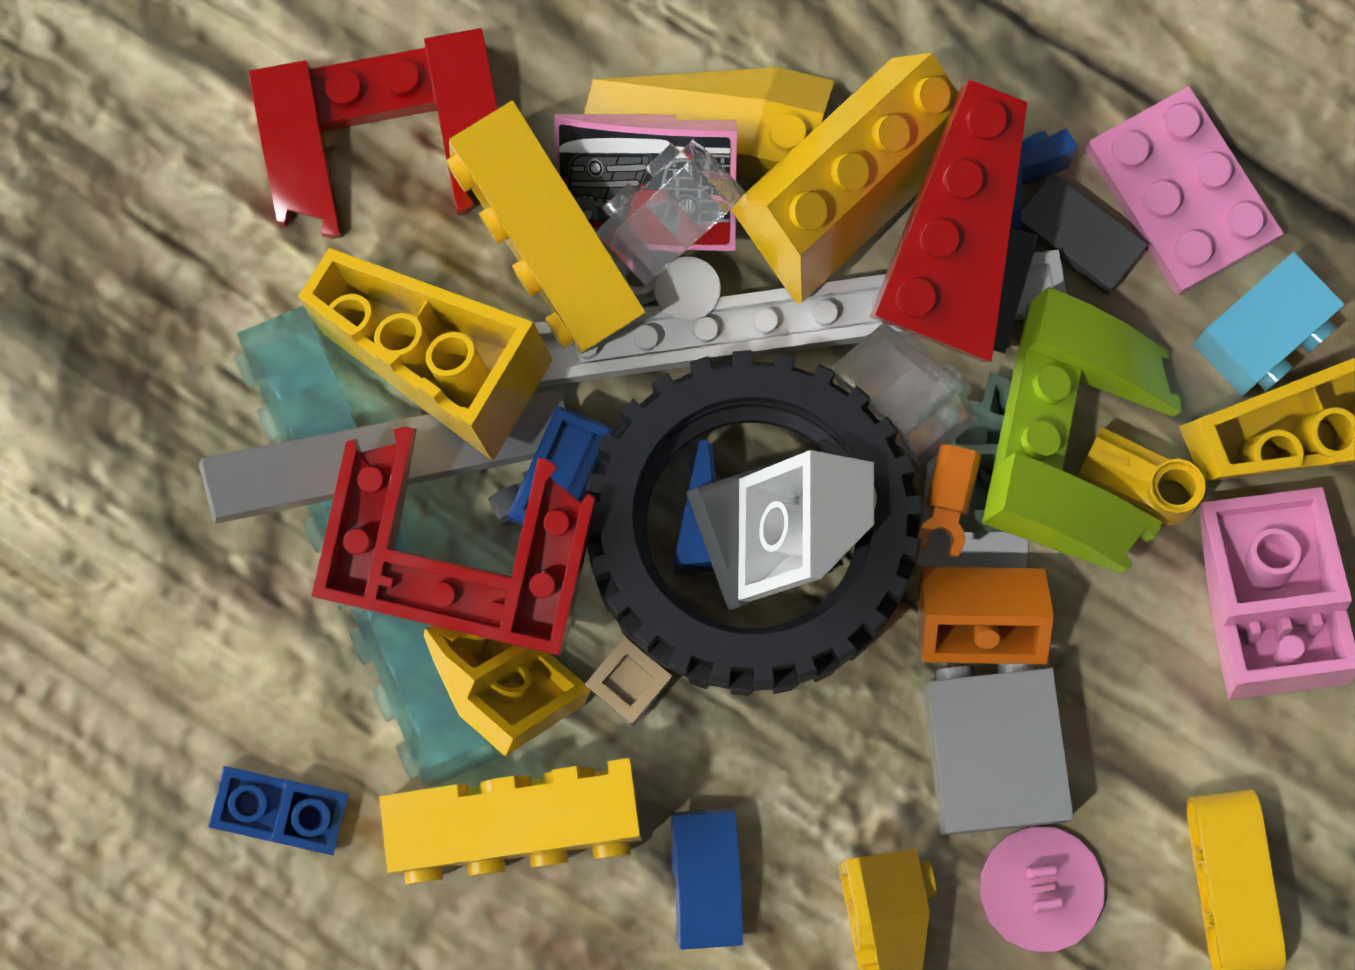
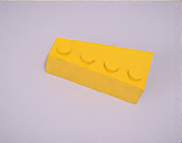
M513 100L449 139L450 158L445 161L463 191L466 192L472 189L484 207V210L478 214L495 242L499 245L506 241L518 262L512 265V268L529 296L532 297L540 293L551 310L552 314L544 319L563 349L573 344L580 355L646 313Z
M332 248L327 250L298 295L325 336L491 461H494L553 361L534 322Z
M1355 358L1179 426L1193 463L1203 474L1205 482L1354 464Z
M630 758L607 761L608 770L594 771L593 767L580 768V766L553 769L551 770L552 772L543 774L544 778L531 780V776H508L480 782L481 787L468 788V784H456L379 796L387 873L395 875L404 874L405 885L441 881L443 880L442 868L467 865L468 876H480L506 872L505 860L530 857L531 868L567 864V852L592 848L593 860L631 855L630 843L643 842L634 770Z

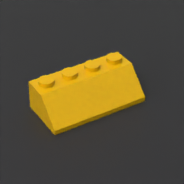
M933 52L891 58L729 207L795 303H803L919 192L958 95L956 88Z

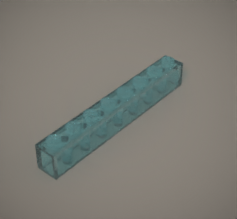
M304 305L236 333L244 352L234 356L248 389L256 386L259 387L266 406L258 409L257 414L271 443L279 440L286 442L359 428L316 324ZM333 500L308 505L312 516L302 519L308 538L316 553L322 551ZM400 526L395 549L411 552ZM336 603L337 606L339 607V609L348 606V605ZM349 606L358 626L348 631L350 639L362 665L370 662L374 664L381 684L373 687L372 691L385 721L388 722L396 718L405 741L396 744V749L408 777L413 779L420 775L423 784L431 788L497 759L498 755L494 746L459 716L447 692L424 638L425 628L433 625Z

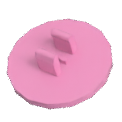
M1031 826L1007 835L990 851L980 873V901L988 922L1004 940L1027 951L1056 952L1077 944L1095 927L1104 906V877L1096 857L1079 838L1058 828Z

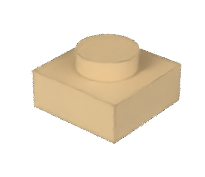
M624 636L587 680L585 686L629 724L634 726L672 680V675Z

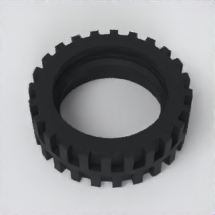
M752 350L733 351L731 363L711 366L709 357L706 356L691 361L690 373L674 381L669 373H666L652 382L653 393L640 404L635 399H632L621 411L622 423L613 436L609 433L605 434L598 448L600 461L595 472L589 473L585 490L586 496L590 493L596 498L587 548L592 572L607 611L612 613L623 635L634 645L637 644L659 666L667 672L671 669L689 678V684L703 689H707V686L710 685L730 689L731 695L749 696L750 691L773 690V694L792 691L795 685L810 680L816 683L832 675L836 668L848 660L853 661L859 656L874 637L883 630L909 586V579L914 564L919 557L922 539L916 538L919 521L923 515L922 496H915L912 479L916 469L911 455L906 454L902 456L895 443L898 434L897 428L888 416L881 421L876 418L868 409L871 397L857 385L851 393L847 392L833 383L835 371L821 364H818L815 373L793 367L795 355L776 352L775 363L753 362ZM761 423L779 426L805 437L825 453L874 462V488L877 495L874 525L855 543L850 565L844 577L828 598L807 614L781 625L766 628H739L712 621L696 613L679 600L667 587L653 562L649 550L646 526L647 511L654 486L669 461L688 443L709 431L728 425Z

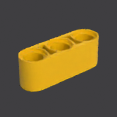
M1248 789L1189 797L1187 800L1188 829L1212 970H1285V944L1264 818L1256 792Z

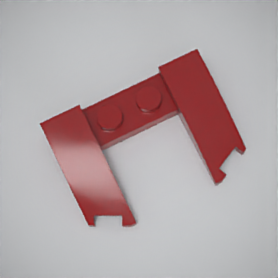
M482 28L424 38L425 48L311 69L307 60L248 70L263 156L279 225L287 227L290 218L289 212L292 211L323 220L320 231L323 237L330 239L342 238L324 131L437 111L446 160L450 158L449 139L498 109ZM448 167L457 215H466L475 209L473 201L467 194L472 189L464 192Z
M401 427L393 429L396 444L361 452L357 439L346 441L311 597L550 654L560 655L565 651L596 498L589 493L582 502L578 501L551 478L558 466L549 459L538 458L512 575H505L395 549L408 485L416 428Z

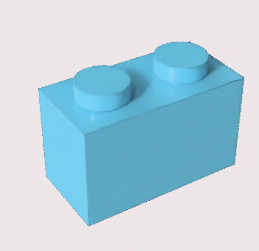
M1293 252L1207 327L1194 342L1193 346L1242 397L1257 384L1267 392L1293 368L1286 360L1291 353L1300 345L1309 353L1312 352L1337 329L1330 319L1345 304Z

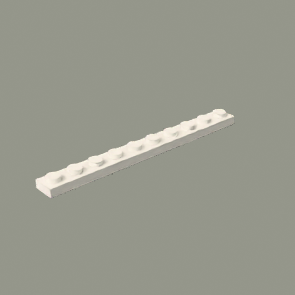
M1059 250L1033 254L1015 321L1024 319L1027 304L1049 286L1067 294ZM886 274L824 282L803 303H795L785 288L719 297L716 306L710 313L700 319L691 321L675 319L666 314L660 306L645 307L643 309L646 313L580 355L573 344L563 349L546 321L534 324L553 361L537 388L689 367L691 361L706 356L709 357L710 363L731 361L733 351L752 350L753 358L774 355L776 352L788 353L913 334L869 317Z

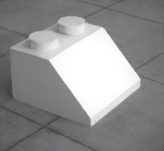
M809 450L739 478V601L750 602L819 580L874 525V510L877 501L874 488V462Z

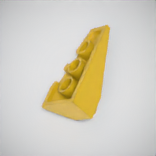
M780 67L593 79L584 114L676 115V120H736V176L759 181L825 120L835 81Z
M917 848L846 859L838 863L858 970H923L930 913L927 899L937 897L936 883L930 860L919 861Z

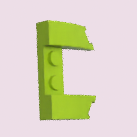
M1050 286L1029 302L1026 307L982 524L1120 574L1127 571L1132 566V563L1126 553L1139 537L1146 542L1153 539L1160 531L1162 521L1114 494L1062 469L1079 382L1171 417L1181 413L1182 404L1179 394L1170 393L1163 362L1169 359L1167 350L1127 323L1087 302Z

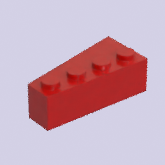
M968 79L960 88L870 313V318L978 361L992 362L1028 102L971 79Z

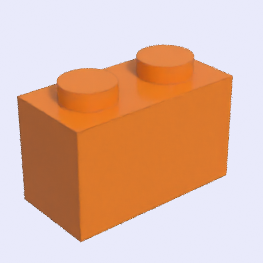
M921 566L917 619L922 662L1047 664L1054 614L1046 568Z

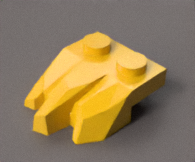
M437 626L427 627L424 630V638L432 659L459 716L504 756H507L583 707L591 691L582 680L550 653Z

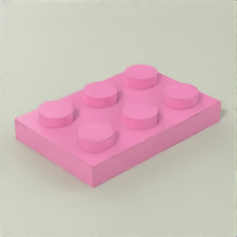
M1190 86L1091 139L1084 149L1140 239L1148 244L1147 250L1177 297L1272 245L1284 234Z

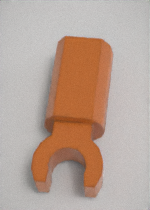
M940 445L926 503L927 507L933 509L931 518L920 526L916 538L922 539L920 550L924 551L927 548L929 535L936 529L946 531L950 536L951 545L948 557L956 558L963 550L965 535L964 530L959 524L960 516H968L982 457L981 453L953 445Z

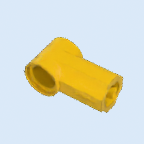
M1103 427L1077 476L1144 509L1146 513L1162 521V524L1167 526L1179 525L1188 520L1202 501L1206 489L1203 474L1190 461L1182 459L1169 460ZM1168 480L1180 483L1187 491L1188 502L1181 505L1166 502L1159 493L1158 484Z

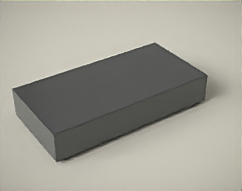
M1053 173L1021 212V230L1039 235L1037 242L1049 251L1059 250L1062 261L1107 295L1110 294L1148 245Z

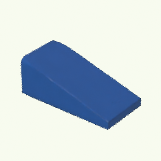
M699 440L689 491L715 482L712 443H709V440ZM687 496L673 564L675 574L714 571Z

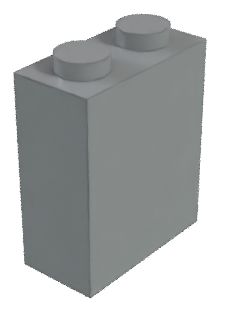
M997 664L998 674L974 676L972 666L944 668L935 671V681H928L922 687L940 836L1058 824L1074 820L1053 668L1036 670L1035 664Z

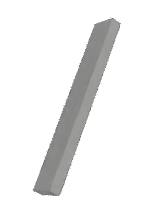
M560 389L532 395L494 461H491L430 414L203 457L200 459L199 468L213 523L217 524L333 500L346 441L357 439L361 452L396 444L393 429L401 427L417 429L408 485L532 460L556 405L565 408Z

